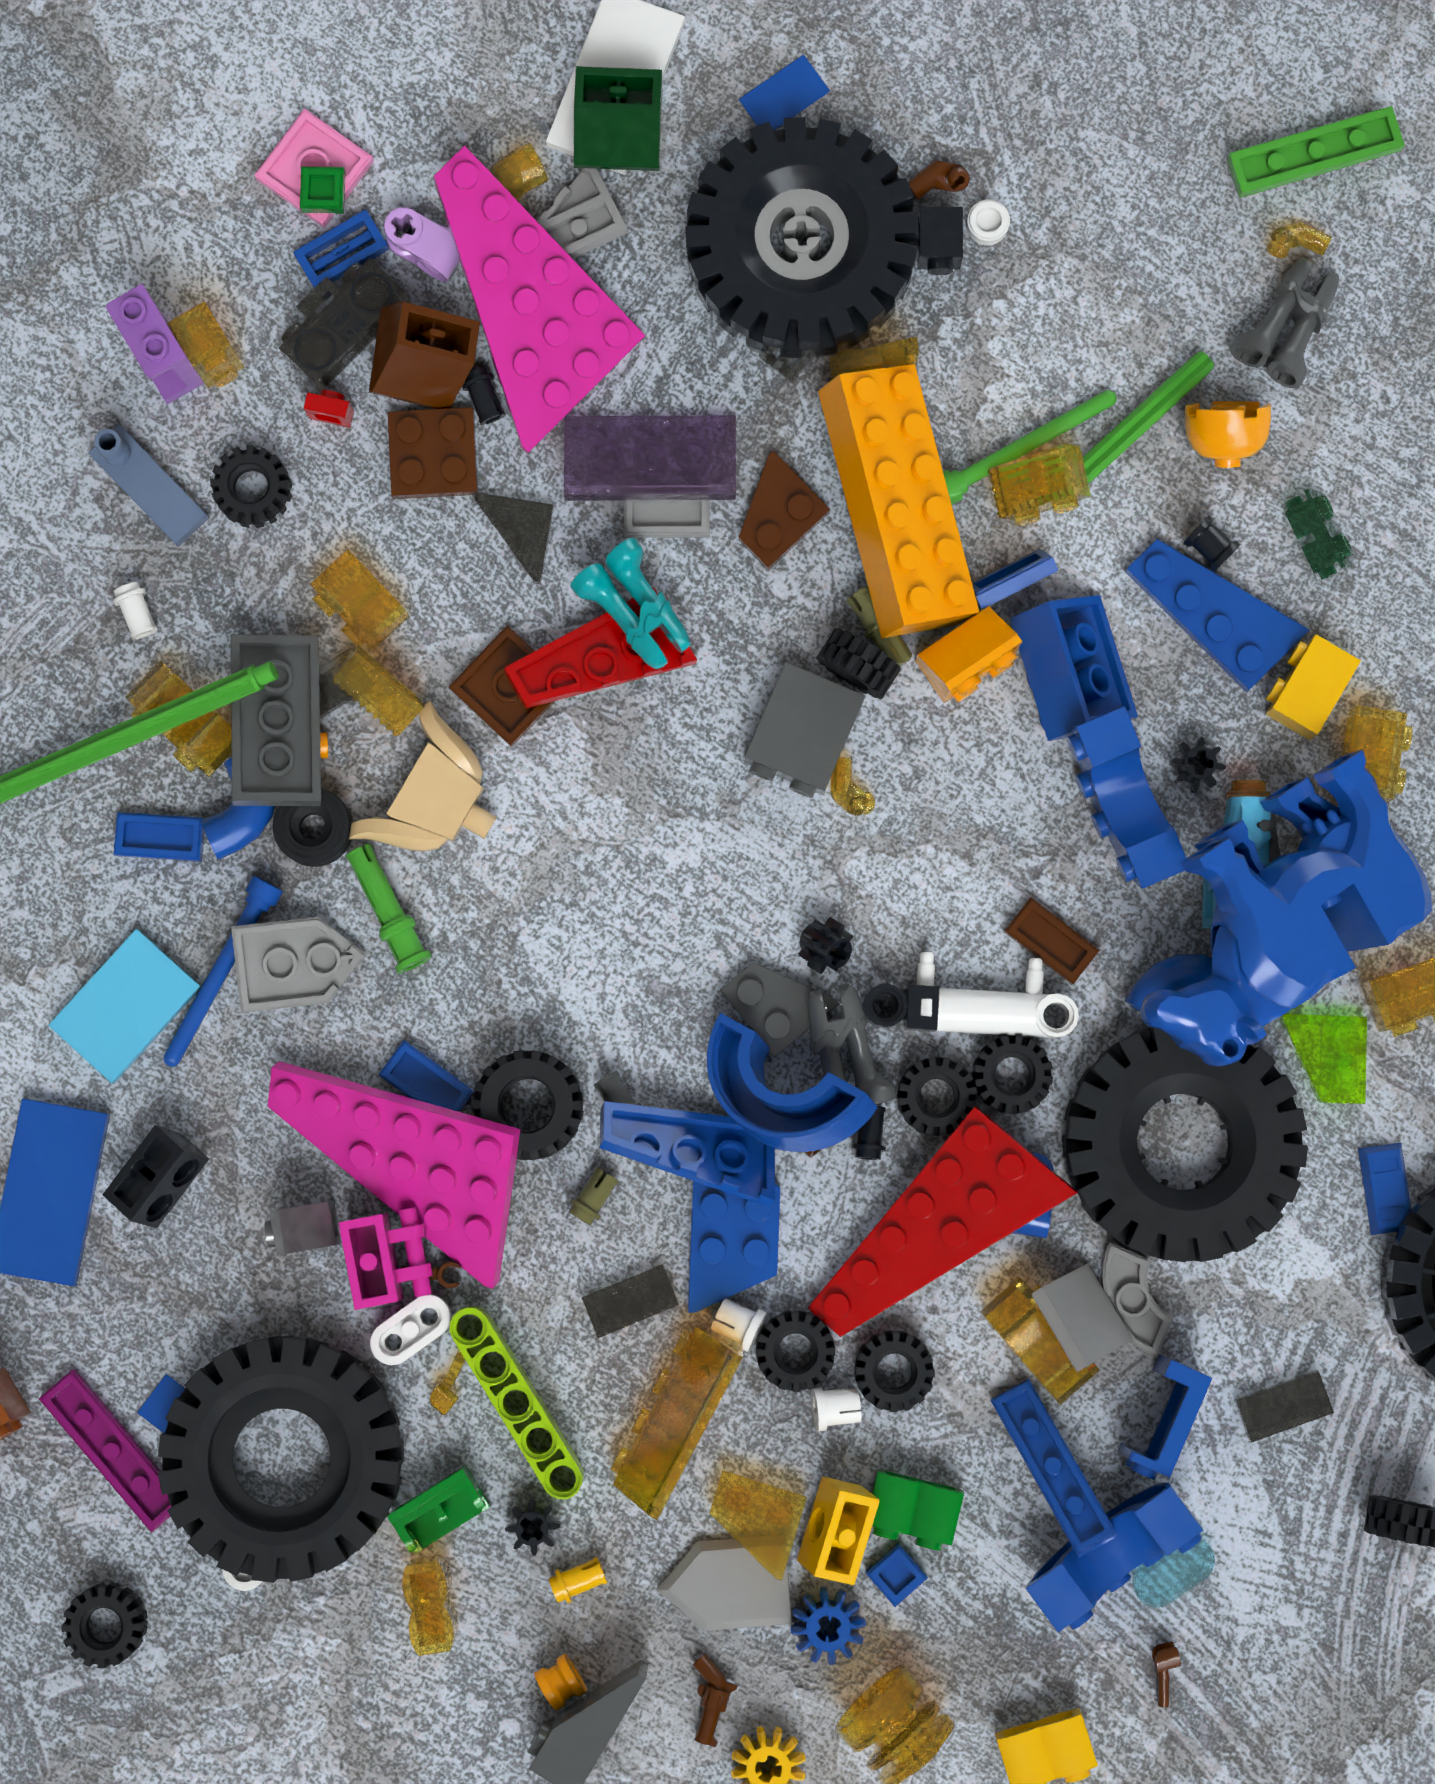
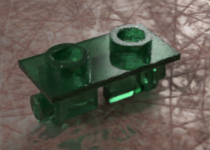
M1306 489L1304 492L1308 500L1303 502L1301 496L1285 502L1288 509L1285 515L1298 540L1313 533L1316 540L1303 546L1302 549L1312 568L1313 574H1319L1321 580H1325L1337 574L1335 569L1337 564L1343 569L1352 568L1353 566L1348 557L1354 554L1343 532L1337 534L1330 521L1335 516V513L1326 495L1323 493L1318 496L1316 490Z

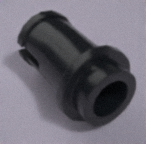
M486 367L471 370L462 386L463 391H468L480 425L496 422L506 416L492 384L495 377L492 373H488Z
M877 1106L878 1108L872 1117L857 1131L856 1143L851 1144V1149L855 1150V1158L881 1160V1152L886 1151V1147L882 1146L885 1107Z

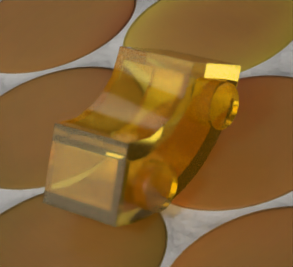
M160 660L125 698L135 707V710L130 714L134 718L193 692V690ZM215 710L162 733L177 748L172 755L190 772L198 767L210 777L231 755V726Z
M1019 1277L980 1312L1030 1372L1061 1405L1100 1370L1095 1363L1078 1372L1075 1370L1032 1297V1293L1041 1287L1037 1284L1033 1289H1030Z

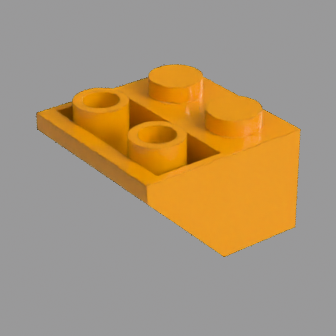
M988 606L917 654L915 662L943 703H946L953 697L959 703L979 689L978 685L982 682V677L989 673L994 679L1014 665L1013 661L1018 658L1016 652L1022 640Z

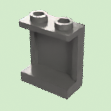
M785 662L744 757V762L751 765L749 772L769 781H773L775 776L791 782L789 789L809 798H813L815 793L824 795L850 731L864 703L865 695Z

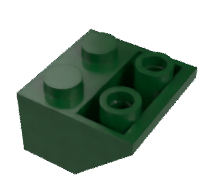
M576 66L574 168L659 171L663 91L662 70Z

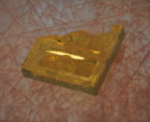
M917 337L862 350H841L836 353V356L829 357V380L831 381L839 374L911 364L917 366L919 357Z

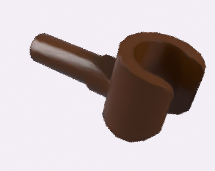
M452 1261L443 1262L439 1267H432L433 1276H430L429 1280H438L446 1288H455L460 1283L445 1282L442 1279V1272L447 1267L461 1268V1266Z
M1173 1641L1156 1645L1152 1649V1658L1158 1678V1706L1163 1708L1169 1707L1170 1677L1168 1670L1181 1666L1179 1652Z

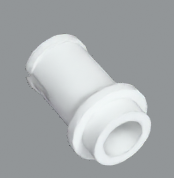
M132 582L114 590L116 596L113 600L114 605L120 606L132 640L147 637L158 631L144 599V596L147 594L145 588H140L138 582Z

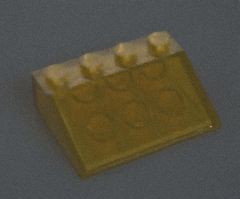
M696 1324L693 1332L686 1329L683 1330L672 1351L679 1356L672 1372L663 1368L652 1389V1392L659 1395L652 1410L642 1408L631 1429L632 1432L638 1434L632 1448L628 1450L622 1446L610 1469L617 1474L613 1485L647 1515L658 1520L743 1358L741 1347Z

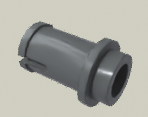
M618 1071L605 1076L593 1085L603 1101L641 1105V1103H635L621 1080Z

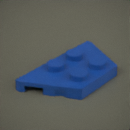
M693 1181L688 1313L698 1312L777 1275L780 1187L775 1184V1201L772 1207L769 1208Z

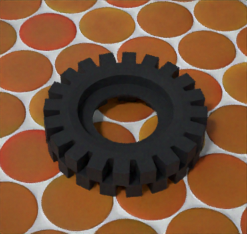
M273 1336L253 1340L214 1357L204 1368H200L184 1385L186 1387L180 1397L174 1399L165 1418L168 1420L166 1431L160 1434L158 1457H162V1471L158 1472L161 1494L168 1495L171 1508L167 1511L177 1530L183 1527L190 1536L187 1543L202 1557L208 1554L218 1561L216 1567L236 1576L239 1573L251 1575L254 1581L274 1583L277 1579H289V1582L312 1578L316 1573L324 1570L327 1572L340 1565L356 1551H359L377 1532L397 1497L402 1479L400 1472L401 1465L404 1462V1439H400L398 1428L400 1421L394 1404H390L384 1394L386 1389L373 1373L369 1374L360 1365L361 1361L344 1350L339 1351L330 1347L329 1343L309 1337L303 1339L293 1336ZM274 1409H291L310 1417L324 1432L330 1449L329 1470L321 1487L307 1500L288 1507L269 1506L251 1497L239 1483L233 1464L234 1447L242 1429L257 1415Z

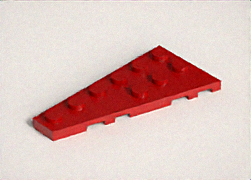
M976 1106L807 1309L841 1337L1077 1194L1078 1191Z

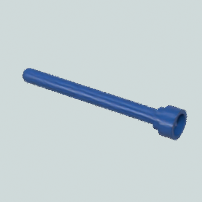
M253 875L245 889L248 892L245 901L248 903L235 926L256 924L263 911L268 912L271 905H277L284 891ZM232 932L164 1054L163 1060L167 1066L175 1067L180 1063L235 963Z

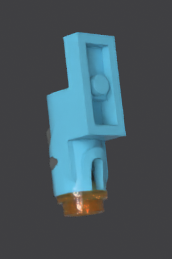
M1231 781V791L1227 792L1223 826L1243 820L1248 828L1249 839L1255 843L1260 861L1263 865L1267 866L1280 856L1275 814L1265 811L1260 804L1261 800L1271 794L1266 791V781ZM1203 877L1202 928L1211 929L1217 902L1210 883Z

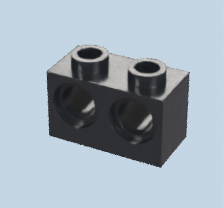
M154 1125L102 1195L131 1222L158 1228L208 1162L209 1158L181 1133Z

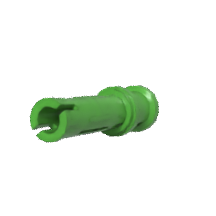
M365 844L363 846L364 849L360 846L349 852L346 858L350 862L381 925L379 937L382 942H387L397 962L395 967L397 974H402L421 966L433 956L429 950H424L414 930L416 926L414 918L404 914L376 858L372 845Z

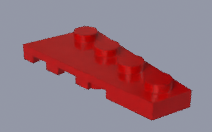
M632 598L626 603L640 618L641 607ZM606 612L506 666L504 673L526 709L695 665L697 658L690 647L680 653L668 640L661 628L658 627L650 633V636L659 645L668 663L660 669L650 667L631 648V645L626 642V635L616 621Z

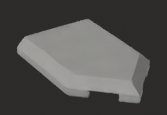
M320 917L231 926L241 1013L329 1003L350 974L367 956Z
M785 1534L696 1541L656 1590L703 1631L792 1624Z

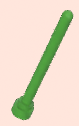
M1112 390L1101 392L960 472L956 469L951 472L944 470L943 474L951 505L963 500L962 495L968 492V486L1113 406L1117 401L1115 392Z

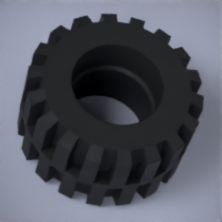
M519 1050L513 1051V1053L508 1055H502L496 1059L495 1063L487 1066L482 1072L483 1076L479 1082H476L474 1088L475 1096L474 1100H472L474 1115L479 1118L513 1127L505 1118L503 1099L507 1090L521 1080H537L547 1086L553 1095L554 1112L549 1122L535 1131L526 1132L520 1130L517 1151L518 1160H536L552 1156V1154L566 1147L568 1142L575 1137L579 1130V1124L583 1120L584 1097L578 1079L562 1061L541 1051Z

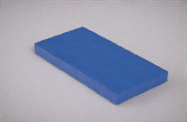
M22 1098L0 1207V1273L77 1286L110 1114Z

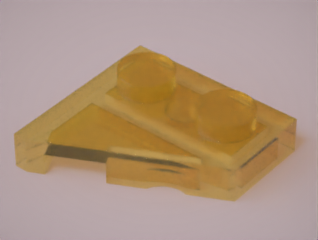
M722 1470L709 1514L775 1579L782 1581L807 1497Z

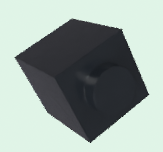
M920 207L918 214V269H927V272L931 275L951 274L953 269H960L963 259V207Z

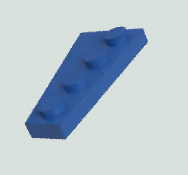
M1158 539L1125 570V573L1246 692L1309 631L1308 628Z
M604 1101L600 1109L599 1148L766 1207H772L775 1201V1148L753 1138L733 1118Z

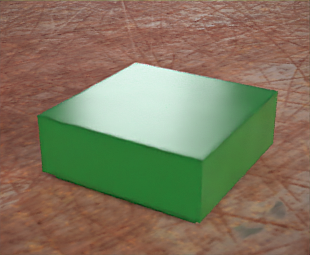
M301 167L300 210L302 213L344 214L346 176L344 167Z

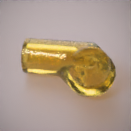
M1295 222L1276 228L1270 234L1271 241L1267 244V250L1274 257L1283 259L1287 257L1290 248L1302 246L1323 256L1332 236L1302 222Z
M839 758L831 776V796L833 800L848 814L854 816L870 814L875 807L873 794L864 792L852 782V759Z

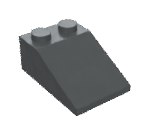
M639 1660L558 1712L551 1724L544 1720L530 1743L531 1746L527 1751L533 1756L529 1770L552 1784H584L646 1680L649 1664Z

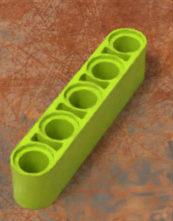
M479 1306L462 1308L453 1315L450 1321L449 1331L452 1339L546 1492L556 1499L566 1500L573 1497L579 1491L584 1481L582 1464L489 1313ZM473 1314L481 1320L483 1327L479 1337L468 1338L462 1334L460 1321L464 1315ZM497 1352L503 1356L506 1362L503 1374L492 1376L484 1370L483 1358L487 1353ZM520 1390L527 1395L529 1407L525 1412L514 1413L508 1409L506 1396L509 1391ZM535 1428L546 1429L552 1436V1446L545 1451L534 1449L529 1442L530 1431ZM559 1466L571 1468L576 1476L575 1484L567 1489L556 1486L552 1480V1471Z

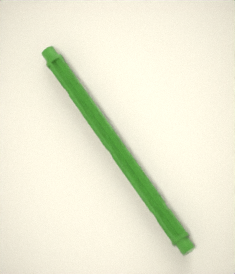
M271 661L257 667L251 665L0 776V804L265 688L266 684L279 678L278 671Z

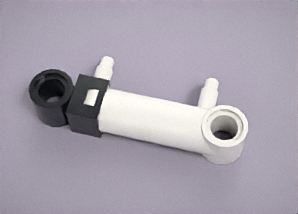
M921 952L920 962L917 967V985H908L906 994H904L895 985L888 983L879 984L868 992L862 1005L866 1020L874 1027L881 1029L891 1028L901 1022V1020H904V1030L1020 1035L1054 1039L1072 1032L1079 1018L1078 1008L1068 996L1058 993L1043 994L1044 972L1042 970L1043 961L1040 958L1029 959L1028 970L1026 971L1025 993L940 988V986H934V954L932 952ZM886 994L894 998L897 1004L894 1016L891 1018H881L876 1015L873 1010L875 997ZM1051 1004L1059 1005L1063 1008L1066 1015L1065 1023L1057 1029L1048 1026L1044 1021V1010Z

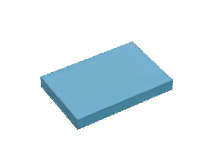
M135 929L48 1026L109 1082L115 1084L199 992L202 986L139 929Z

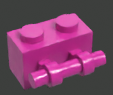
M416 1207L399 1210L402 1228L391 1230L388 1213L338 1222L354 1310L398 1302L404 1299L401 1282L412 1280L415 1297L432 1294L429 1277L433 1276L431 1263H426L422 1237H426L424 1224H419ZM404 1241L409 1267L399 1269L394 1243Z

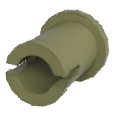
M595 1167L593 1170V1174L577 1199L574 1200L572 1198L570 1200V1203L573 1205L568 1211L588 1225H591L594 1219H600L601 1216L598 1215V1212L614 1187L619 1183L617 1179L608 1173H604L598 1167Z

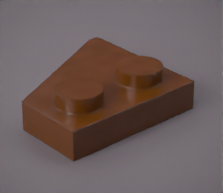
M772 451L767 458L739 535V541L769 571L830 513V508Z

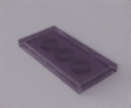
M736 415L565 416L564 501L736 500Z

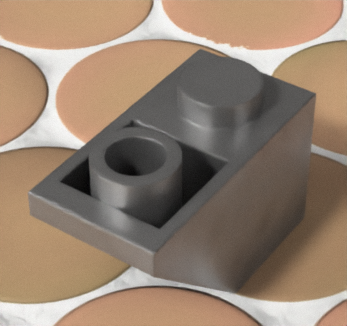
M334 1201L269 1211L271 1221H265L264 1224L268 1247H275L276 1256L341 1244Z

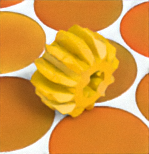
M758 1726V1741L755 1742L749 1735L744 1734L741 1736V1743L747 1751L734 1749L732 1752V1759L741 1763V1765L732 1768L731 1775L732 1778L736 1779L745 1778L741 1784H793L790 1779L803 1781L805 1778V1771L796 1767V1765L806 1761L805 1753L801 1751L791 1752L798 1744L795 1736L788 1737L783 1743L780 1742L782 1738L781 1727L776 1726L773 1730L772 1738H766L764 1727ZM768 1756L775 1757L776 1766L780 1765V1767L771 1768L769 1774L762 1772L761 1764L756 1765L758 1761L765 1762Z

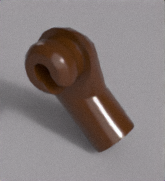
M934 161L911 178L908 184L913 193L914 200L918 201L932 189L950 192L962 191L968 186L970 175L959 164Z

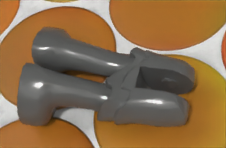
M1307 257L1297 260L1283 277L1276 289L1277 296L1258 327L1239 334L1233 340L1229 349L1233 357L1241 363L1256 368L1263 366L1273 351L1275 342L1291 314L1295 324L1267 367V374L1271 379L1288 388H1299L1305 380L1307 373L1304 360L1306 346L1312 333L1318 334L1322 323H1325L1327 311L1334 299L1339 284V275L1329 270L1325 278L1317 286L1314 296L1301 290L1302 284H1305L1310 270L1315 261Z
M850 983L838 985L840 1006L844 1010L845 1018L830 1022L827 1016L828 1007L823 999L821 989L810 992L808 997V1015L812 1033L811 1043H813L814 1056L818 1053L820 1054L823 1077L829 1072L848 1083L839 1049L846 1039L855 1078V1087L864 1091L875 1104L895 1099L897 1094L892 1081L881 1077L873 1063L865 1030L867 1025L865 1011L856 989Z

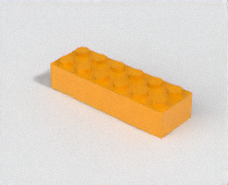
M911 364L839 374L822 387L818 394L881 639L956 626L979 613V608L916 366Z

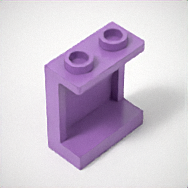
M142 283L107 303L106 309L144 373L149 379L153 380L167 404L204 384L162 311Z

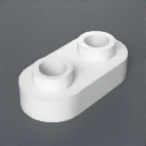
M437 1295L421 1296L380 1324L372 1333L370 1340L371 1351L375 1358L387 1365L403 1363L445 1333L452 1319L448 1303ZM426 1308H432L437 1312L438 1319L435 1324L429 1325L423 1321L422 1313ZM390 1334L400 1336L402 1340L400 1349L392 1350L387 1346L386 1340Z

